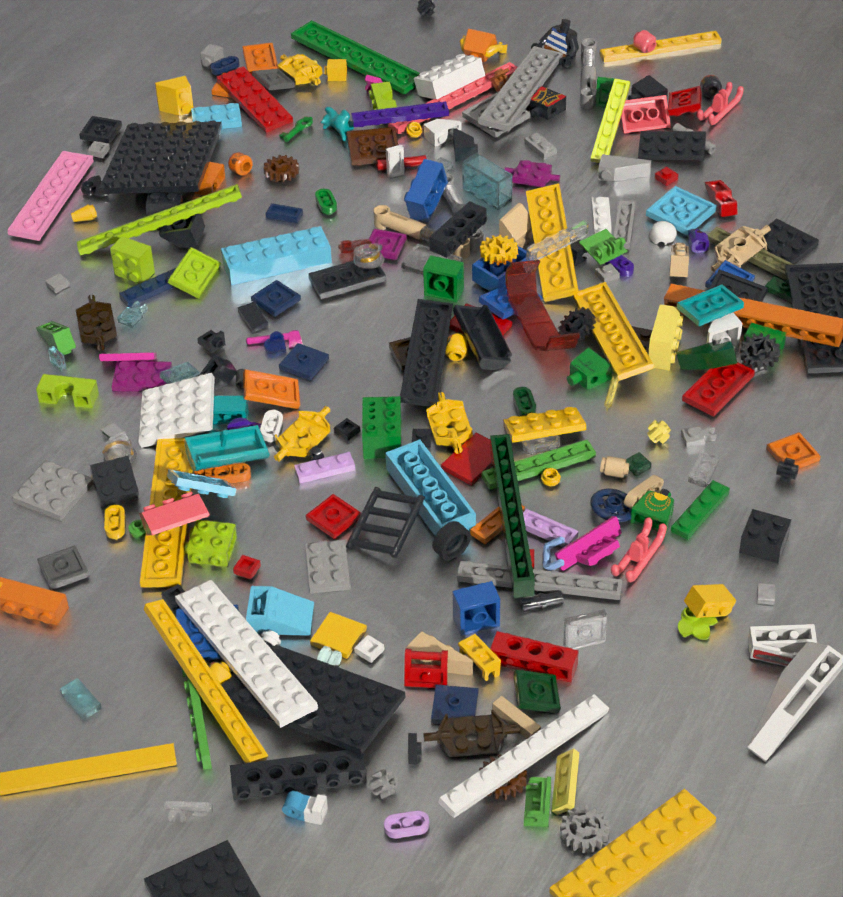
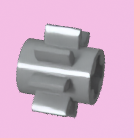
M382 769L371 775L373 779L370 781L369 786L374 795H380L381 799L396 792L394 788L397 786V779L392 772L386 773V770Z

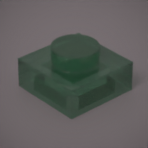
M640 452L626 459V463H629V470L635 476L651 469L652 463Z

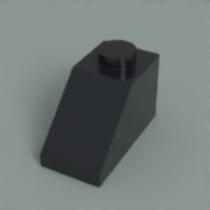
M457 128L453 129L455 161L475 160V154H478V144H474V137Z
M214 355L199 376L212 373L215 378L214 390L227 386L238 371L229 360Z

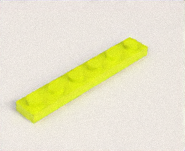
M614 79L592 151L591 162L600 163L602 154L610 155L629 92L630 81Z

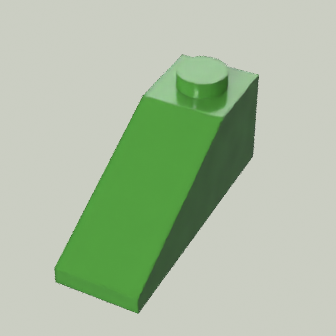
M54 321L36 327L39 334L54 352L58 351L61 355H66L72 352L71 349L76 348L69 327Z

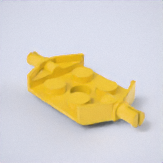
M285 54L280 56L282 62L278 64V69L293 77L296 85L313 82L315 85L321 83V80L318 78L323 74L322 67L304 54H296L289 57Z
M439 392L437 407L434 404L426 409L430 427L437 445L452 446L455 453L458 454V450L459 453L463 451L461 443L473 436L472 427H470L463 401L446 399L445 394L441 392L440 395Z
M324 406L320 412L299 411V418L279 437H277V434L274 435L275 443L280 449L274 455V459L280 462L284 456L306 457L308 451L313 446L318 445L330 433V424L325 419V416L331 411L330 408Z

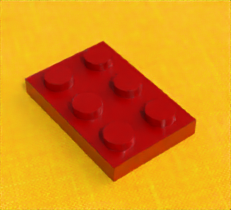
M700 86L669 92V116H680L685 112L694 113L701 109Z

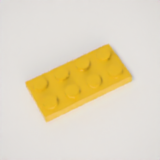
M566 407L556 411L548 410L538 414L529 413L526 416H511L508 419H503V426L507 434H510L512 443L586 430V422L576 407Z

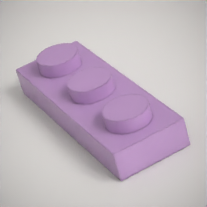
M350 452L297 464L294 465V469L299 483H304L355 470V463Z
M528 509L523 512L526 531L548 541L564 537L565 542L560 545L562 547L567 546L578 538L579 531Z

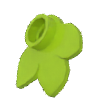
M687 606L681 612L678 631L682 637L692 634L699 640H707L710 637L709 626L717 624L718 620L716 617L696 618Z

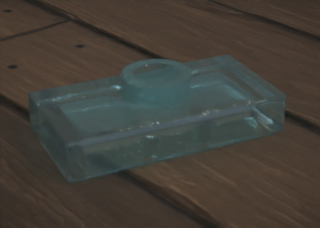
M185 362L162 371L160 378L167 384L197 377L200 371L189 362Z

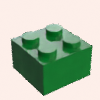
M430 255L423 268L424 295L458 302L464 291V262Z

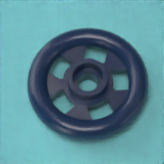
M606 488L592 495L590 500L591 508L600 518L608 520L615 516L618 518L619 523L631 520L632 509L625 506L624 502H622V500H625L627 493L617 489ZM623 508H626V509H628L629 511H628V512H624V511H622V510H623Z

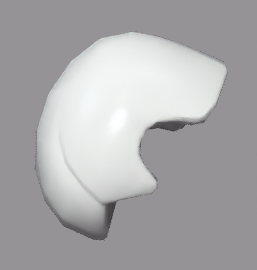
M666 221L654 223L649 233V239L654 244L664 242L667 245L673 242L677 236L674 225Z

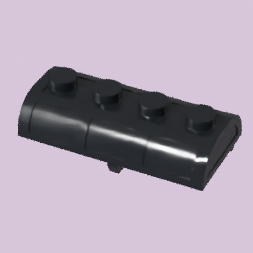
M455 305L453 313L479 366L487 370H499L507 366L511 362L510 357L512 353L487 305L482 307Z

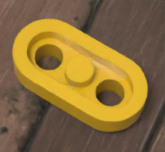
M111 505L105 510V533L111 539L120 538L125 534V511L120 505Z

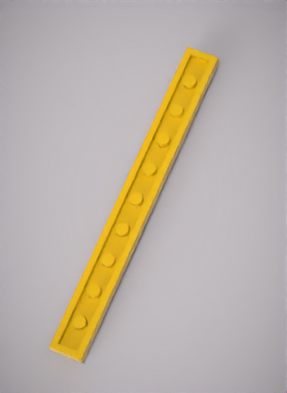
M164 599L146 603L143 610L245 763L266 761L268 758L267 752Z

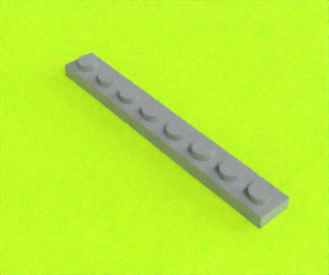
M460 561L457 581L476 584L492 581L494 586L512 588L509 566ZM533 569L535 579L534 590L553 593L561 591L562 594L620 600L622 579Z

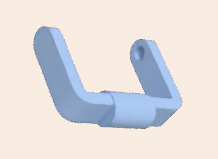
M558 537L545 543L542 563L547 571H553L564 566V560L562 559L551 563L550 549L565 542L564 537Z

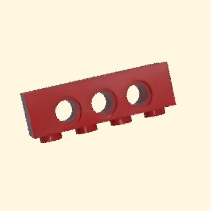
M497 631L490 648L501 660L500 666L516 670L556 675L557 680L572 683L578 665L579 650L524 638L510 633Z

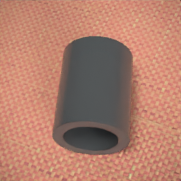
M238 369L236 373V386L239 389H244L243 372L245 369Z

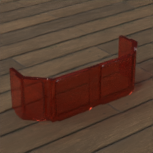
M540 260L511 262L505 273L507 297L517 318L523 325V329L532 347L539 351L575 348L580 333L559 335L537 294L536 271Z

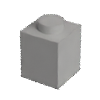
M209 44L200 53L202 66L211 69L210 65L213 62L223 59V47Z

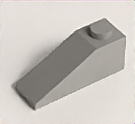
M602 154L599 163L598 179L621 181L650 176L651 160Z

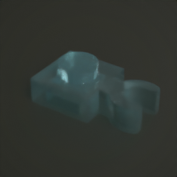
M139 301L134 302L133 308L127 307L117 317L118 323L133 328L143 318V314L147 312V304L140 307Z

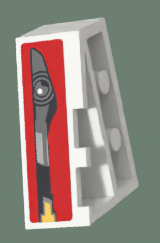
M814 624L750 627L747 639L750 658L785 667L788 666L807 642L817 643Z

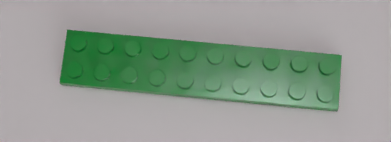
M311 20L291 33V39L332 59H346L348 67L364 75L381 78L382 82H390L391 88L402 94H406L416 87L414 78L419 76V72Z

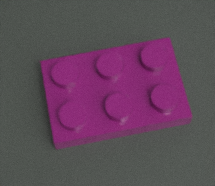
M117 361L111 386L112 391L142 392L150 388L169 384L172 363L162 361Z

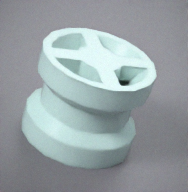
M324 646L317 660L339 667L342 653L338 650L332 651L330 647Z

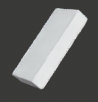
M402 145L386 149L387 176L389 179L404 175V148Z

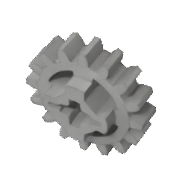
M585 805L584 810H580L576 806L575 812L568 810L567 816L562 817V823H560L561 839H566V846L572 844L573 851L581 848L582 853H585L586 849L594 852L595 846L601 849L603 842L607 843L608 835L610 834L609 820L604 819L603 812L597 814V808L594 807L590 811L587 805Z

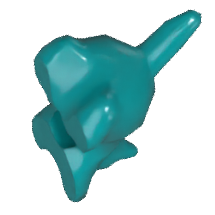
M326 107L325 111L327 114L323 116L320 122L323 124V129L328 127L335 128L345 142L347 131L354 129L353 122L349 120L350 114L346 110H341L337 114L333 108Z

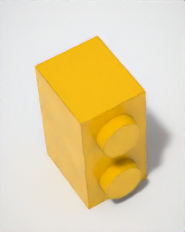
M724 584L692 585L684 602L696 618L728 616L736 603V599Z

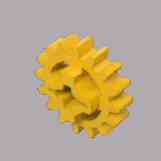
M492 235L491 239L486 237V241H482L480 245L481 258H484L485 262L490 261V264L496 262L497 265L500 263L506 265V261L512 262V258H517V242H514L513 238L508 239V236L503 238L501 235L497 237Z

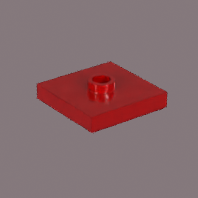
M332 494L305 516L308 522L335 539L358 521L361 512L335 494Z

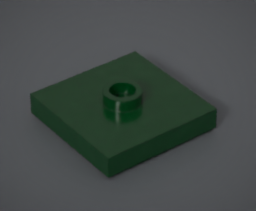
M515 669L513 677L518 708L551 713L560 712L561 706L556 675Z

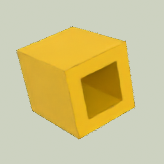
M328 59L327 66H324V74L327 75L328 81L347 80L346 59Z

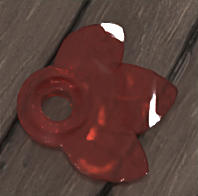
M359 239L352 242L351 240H344L338 245V249H340L341 253H351L359 251L360 246L372 244L369 239Z

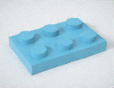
M239 103L191 108L193 122L214 120L222 122V129L242 127Z

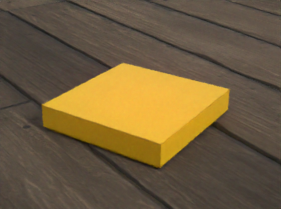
M329 612L311 638L310 645L319 649L328 646L332 651H340L342 657L348 659L366 632L367 625Z

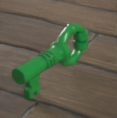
M304 117L298 120L295 127L289 133L282 132L279 137L288 142L298 132L311 126L313 118Z

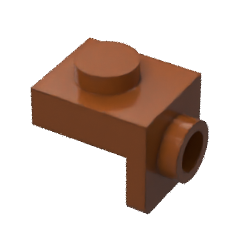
M508 68L496 70L494 76L490 78L497 93L508 81L506 75L510 71Z

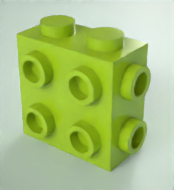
M196 520L195 526L191 527L190 541L185 544V554H188L189 562L228 567L237 540L236 524Z

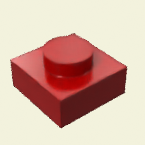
M665 167L655 173V179L667 186L678 180V173Z
M242 555L234 566L233 573L252 580L260 568L261 562L258 559Z

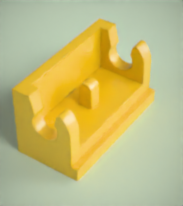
M476 634L458 642L460 647L459 653L467 655L482 670V677L485 681H488V675L491 672L494 678L500 676L501 660Z

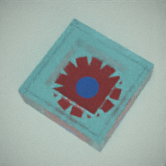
M54 346L48 349L50 363L60 371L66 369L64 355Z

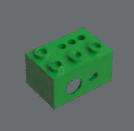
M400 396L363 397V459L386 458V452L402 447Z

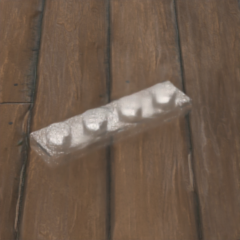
M583 220L565 230L559 231L551 237H546L537 244H532L527 248V262L531 264L588 236L589 224L586 220Z

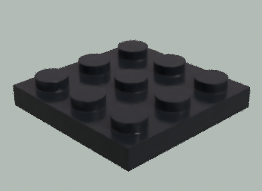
M777 218L768 225L771 230L764 235L767 243L766 251L794 265L818 246L819 239Z

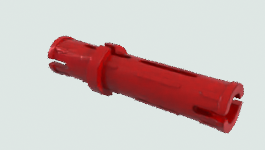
M426 155L404 157V167L419 166L424 159H427ZM386 159L377 160L378 171L387 169Z

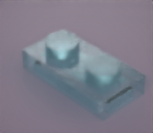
M78 678L60 688L61 695L83 720L102 709L101 703Z

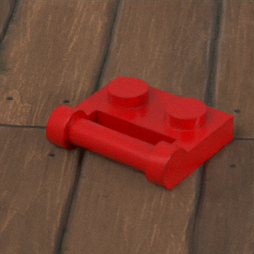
M405 648L404 686L435 688L436 685H448V650L429 652L412 651L411 648ZM412 659L441 661V665L412 664Z

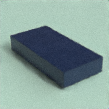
M271 203L265 215L269 219L298 223L303 214V209Z

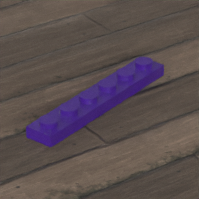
M444 101L351 113L354 127H364L435 117L441 118L449 116L447 102Z

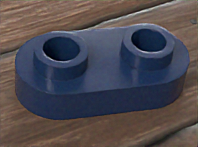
M228 56L210 65L211 73L216 76L233 71L240 66L239 58L236 56Z

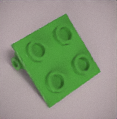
M607 229L579 241L580 245L599 265L627 252L624 248L625 239L623 237L615 238Z

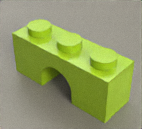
M390 82L371 84L369 99L371 100L372 109L397 107L396 101L393 100Z
M48 374L42 375L36 388L40 403L57 404L61 397L71 395L73 396L74 406L93 408L99 394L95 379Z

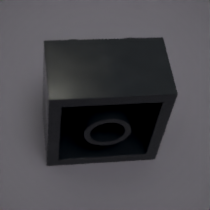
M129 456L90 465V472L100 508L139 498V491Z
M752 509L741 536L739 553L779 563L789 537L792 519Z

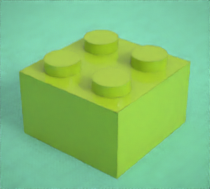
M122 236L110 248L114 275L140 284L149 280L155 274L151 246Z

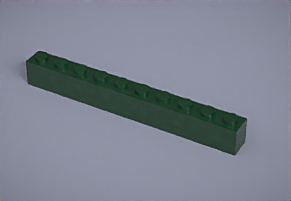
M510 434L490 435V454L513 597L534 596L535 579Z

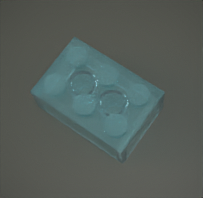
M478 153L462 161V185L464 190L497 210L512 202L511 173Z

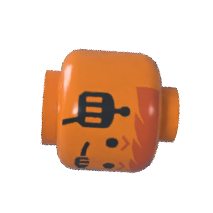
M241 152L232 154L228 161L229 169L241 176L247 175L253 166L252 159Z

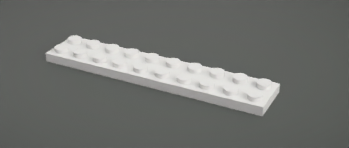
M212 580L175 596L180 608L280 728L318 709L317 702Z

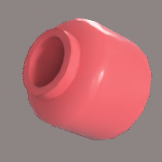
M642 30L634 35V47L642 53L652 52L655 49L656 37L647 30Z

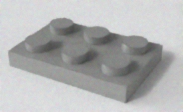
M345 540L305 543L310 594L351 590Z

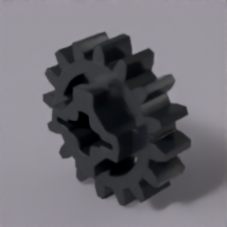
M582 307L580 310L576 308L573 312L569 311L568 316L564 315L565 320L560 321L561 326L558 327L560 330L558 333L565 342L569 341L572 343L574 340L578 342L581 338L584 340L585 335H590L589 331L595 328L593 324L596 323V317L589 308L585 309Z
M754 333L753 338L747 336L746 342L742 341L740 359L744 360L745 366L750 364L751 369L757 367V371H760L761 367L767 370L768 365L774 367V362L779 361L780 344L776 343L775 338L770 339L769 334L763 337V333H760V336H756Z

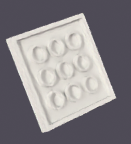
M212 373L142 391L139 445L141 448L157 444V439L183 438L213 430L215 378Z

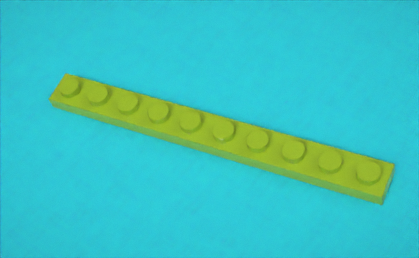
M238 184L77 241L80 256L90 254L100 248H107L109 245L116 243L122 236L126 238L138 237L142 233L154 231L164 225H171L178 220H185L192 215L202 214L206 210L219 208L229 202H235L242 198Z

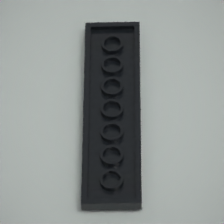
M424 299L417 300L400 393L401 403L429 407L436 404L437 407L453 303Z

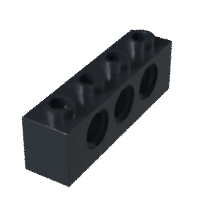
M469 201L429 237L430 251L445 258L454 253L482 225L486 224L487 208Z

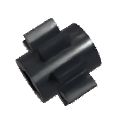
M432 0L418 1L417 11L421 16L430 17L435 13L433 11L435 4Z
M786 457L784 462L779 461L776 475L781 476L780 481L789 483L791 479L796 480L799 465H795L794 459Z

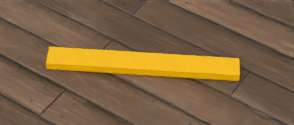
M717 31L656 40L655 49L648 53H642L634 47V44L600 49L599 54L603 62H611L721 44V37Z
M174 743L0 772V795L177 765Z

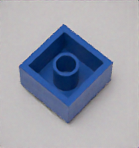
M492 581L452 591L453 620L460 636L500 626V597Z

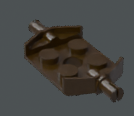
M89 295V303L76 309L80 338L83 343L96 344L99 351H101V346L103 351L105 349V342L117 336L111 303L98 302L95 300L94 295H92V299Z
M491 710L490 715L448 718V714H445L438 731L423 733L424 742L437 741V744L442 746L449 757L499 753L504 739L507 738V734H520V724L504 725V722L494 710ZM469 734H474L478 738L476 740L470 741L466 738V736Z

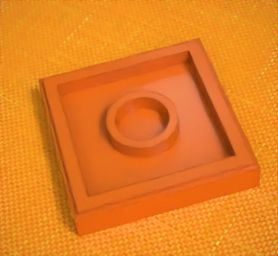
M800 432L771 442L766 446L768 452L778 463L779 461L784 462L787 457L794 459L795 465H799V469L819 462L821 458Z

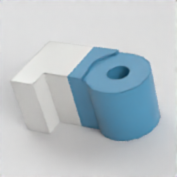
M291 791L286 797L282 811L285 815L296 820L322 825L328 810L327 796L318 794L317 797H312L297 791Z

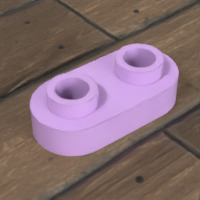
M423 811L392 814L384 821V831L391 838L421 835L429 829V817Z

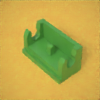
M551 777L529 778V783L532 784L526 785L524 826L549 827Z

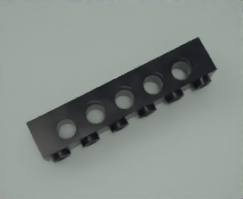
M349 750L230 765L234 800H246L262 796L269 797L277 794H288L291 791L299 792L322 788H336L338 786L358 785L367 782L364 754L359 755Z

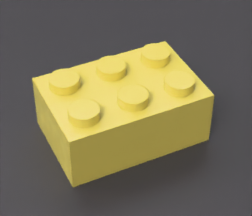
M659 305L649 343V357L655 369L670 371L671 364H675L676 353L674 352H678L680 341L678 340H681L683 332L680 326L683 325L684 316L674 306Z

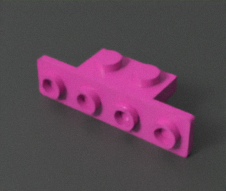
M612 516L555 553L556 560H564V566L559 567V569L564 571L577 562L592 566L597 564L603 557L611 555L614 550L620 547L618 540L614 539L622 533L618 518Z

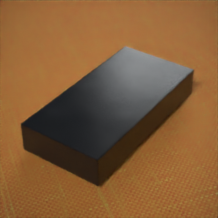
M254 302L238 307V313L252 333L269 327L268 321Z

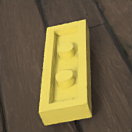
M574 748L557 756L551 810L556 815L573 809L575 805L579 752Z

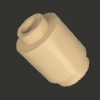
M607 456V458L602 457L601 473L623 478L624 474L628 475L629 463H626V459Z

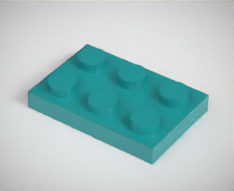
M723 285L677 302V309L697 326H702L744 308V301Z

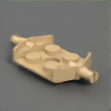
M765 225L759 230L758 228L753 229L742 226L715 246V255L718 262L710 267L712 272H715L725 260L741 268L743 263L763 248L767 250L764 235L771 230L770 227Z

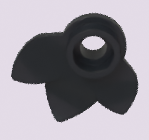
M99 175L91 177L82 183L81 191L83 194L99 197L109 195L100 194L99 187L102 181Z

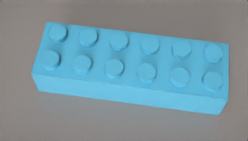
M321 226L221 248L223 266L231 286L332 263L331 246Z
M421 440L386 452V469L403 493L418 497V495L425 496L419 515L434 535L444 525L453 521L460 522L470 532V529L476 525V513Z

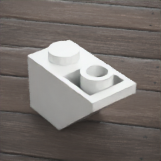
M445 119L430 121L424 124V138L434 147L453 139V129L457 128L461 131V122Z

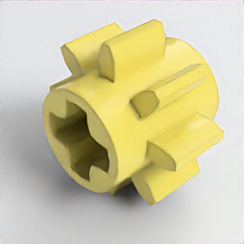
M654 420L648 425L649 431L647 435L654 443L660 441L663 444L669 439L670 435L668 433L671 429L663 420L659 423Z

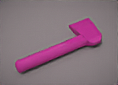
M292 330L289 333L246 338L247 345L289 340V349H293L297 343L303 345L298 330Z

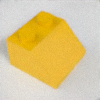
M186 76L155 83L159 111L178 116L192 113L191 85Z

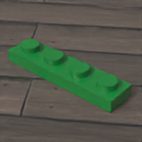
M712 480L671 526V532L688 540L727 497L730 488Z

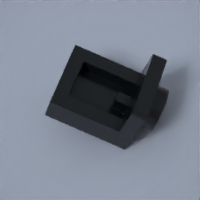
M210 330L197 338L198 344L211 354L226 345L223 331L215 333Z

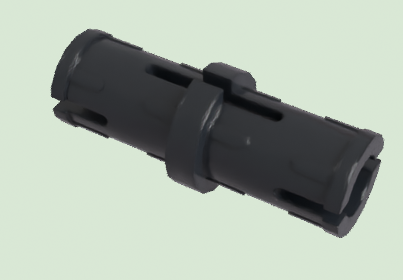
M561 591L549 594L539 593L538 596L521 598L520 602L523 605L521 608L524 612L536 608L546 609V606L563 604L564 598H558L563 594Z

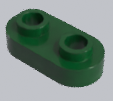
M527 387L516 388L513 391V401L518 414L526 416L529 413H536V403L531 390Z

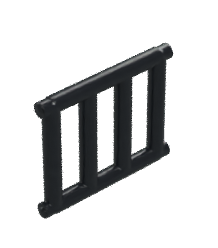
M374 487L348 539L346 548L352 549L356 547L390 554L392 558H397L423 505L425 496H408L381 491L379 487ZM377 498L413 504L410 513L373 506ZM370 514L406 521L402 530L366 523ZM361 531L397 537L394 547L357 539Z

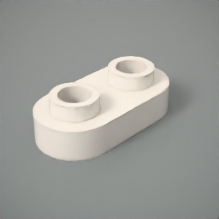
M269 410L265 413L260 428L264 441H275V434L279 437L283 423L281 412Z

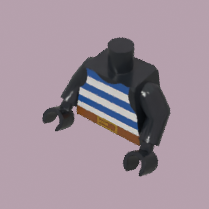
M562 19L561 24L552 26L539 40V43H533L531 49L533 46L542 48L544 45V49L563 53L559 64L568 68L571 66L570 60L576 56V52L579 49L577 32L570 29V20Z

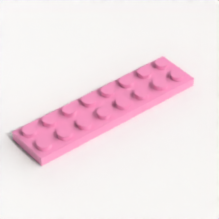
M62 151L8 228V235L40 241L93 163V156Z

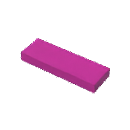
M157 352L99 354V361L157 359Z

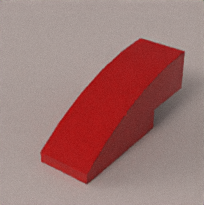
M722 180L705 182L711 202L717 205V213L721 217L738 215L737 201L732 197V190Z

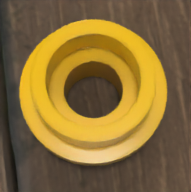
M412 122L408 124L406 132L409 136L417 138L422 134V127L419 123Z
M554 468L544 470L541 475L542 483L547 486H555L561 479L559 472Z

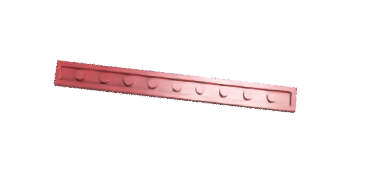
M511 62L506 63L486 73L484 77L427 103L446 101L448 109L453 108L494 87L490 78L494 76L496 70L508 68L510 71L506 75L509 79L517 69V66ZM428 119L388 123V127H395L396 133L400 134L406 131L408 124L412 122L420 124Z

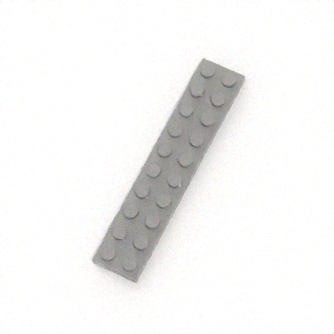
M533 46L479 117L478 124L487 128L491 127L509 132L529 105L532 96L543 86L559 64L563 53Z

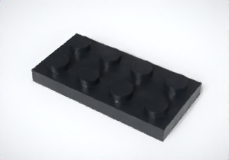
M641 131L638 159L704 160L706 131Z
M361 259L308 273V278L320 299L384 282L386 281V275L377 260L362 263L360 262Z

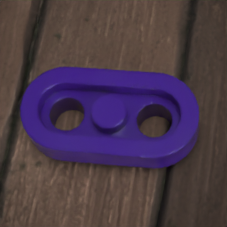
M623 255L605 263V265L611 263L620 273V276L628 277L634 273V264Z

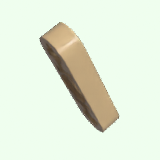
M652 475L629 491L625 497L624 505L632 509L647 491L651 490L659 493L664 480L656 475Z

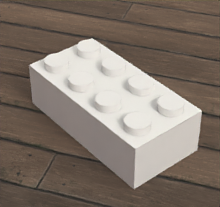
M459 54L452 60L444 61L442 65L432 67L430 71L421 72L419 76L414 78L418 96L439 99L484 77L485 72L481 58L474 57V55Z

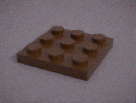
M395 127L347 131L352 166L377 164V160L386 159L387 148L398 146Z

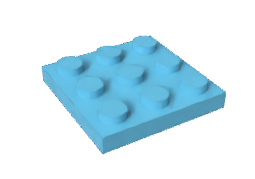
M675 186L646 210V216L656 221L669 222L674 225L677 231L688 236L692 230H695L717 211V205Z
M168 469L167 477L180 490L190 491V488L197 490L198 493L209 495V492L217 494L216 496L228 498L229 495L235 496L236 488L224 479Z

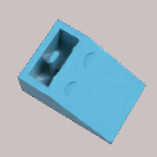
M251 586L246 621L258 634L271 630L278 635L310 636L314 602L272 586Z

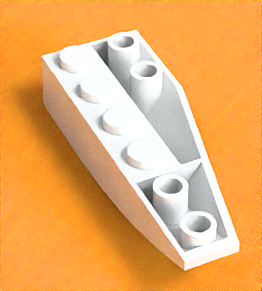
M807 642L781 673L748 746V750L765 762L770 758L843 669L842 654L829 645Z

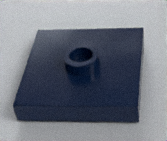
M275 280L251 296L252 302L274 317L301 300L300 294L278 280Z
M297 343L281 361L279 369L311 381L329 360V354Z
M436 685L431 724H441L445 714H448V718L476 716L479 688Z

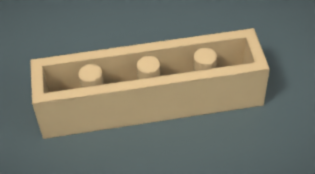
M503 696L492 703V710L509 725L520 724V734L526 739L541 730L539 724Z

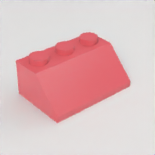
M666 95L626 100L619 122L623 134L670 128Z
M193 492L181 495L182 499L174 501V498L162 501V506L155 507V504L144 507V512L139 514L146 536L210 516L200 495H193Z

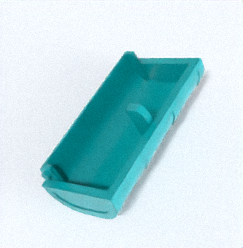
M258 425L185 437L184 440L186 456L193 471L267 459L270 456Z

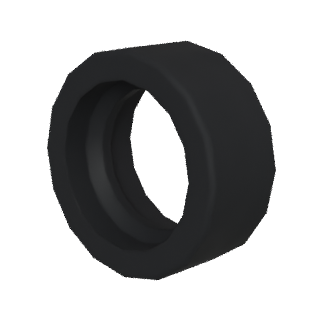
M449 522L435 535L432 548L442 559L446 561L454 560L468 547L471 533L460 522Z

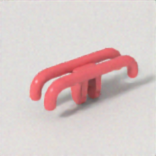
M727 82L726 89H721L719 94L714 96L713 104L704 112L702 110L697 111V119L703 121L708 117L710 125L718 123L740 101L744 91L743 87L739 86L737 88L735 97L728 103V97L733 85L731 82ZM713 111L718 113L715 117L711 114Z
M646 518L641 533L631 543L624 557L618 565L613 564L611 566V574L619 576L629 562L633 560L637 562V565L632 571L626 572L625 578L629 583L634 582L661 545L667 526L665 524L659 525L656 538L648 548V535L652 527V519Z

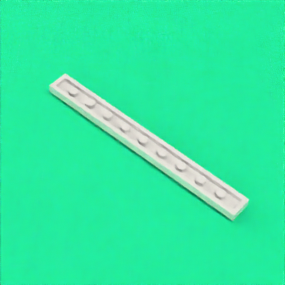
M593 694L441 796L438 803L453 818L457 817L606 715L609 707Z

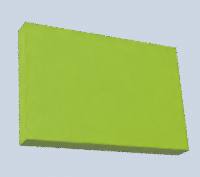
M190 247L169 278L168 283L199 299L220 268L221 262Z

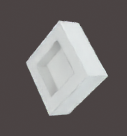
M369 635L355 647V653L370 663L384 651V644Z

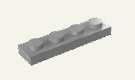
M619 200L614 237H623L626 241L624 248L630 249L636 201Z

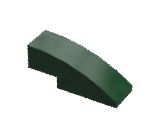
M731 341L714 346L710 342L676 352L680 369L683 370L711 369L737 363Z

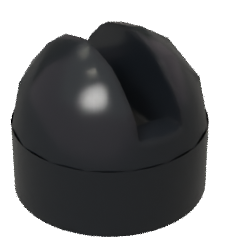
M317 445L308 451V457L313 456L311 461L324 458V454Z

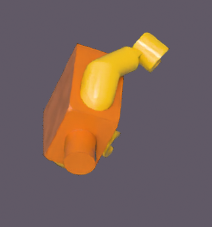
M468 29L467 35H463V38L459 41L461 50L465 55L479 57L482 62H486L488 58L497 52L506 53L508 47L507 44L502 45V42L498 44L495 34Z

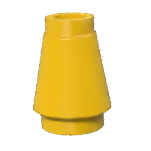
M87 204L72 212L71 216L74 222L90 221L97 217V213L93 204Z

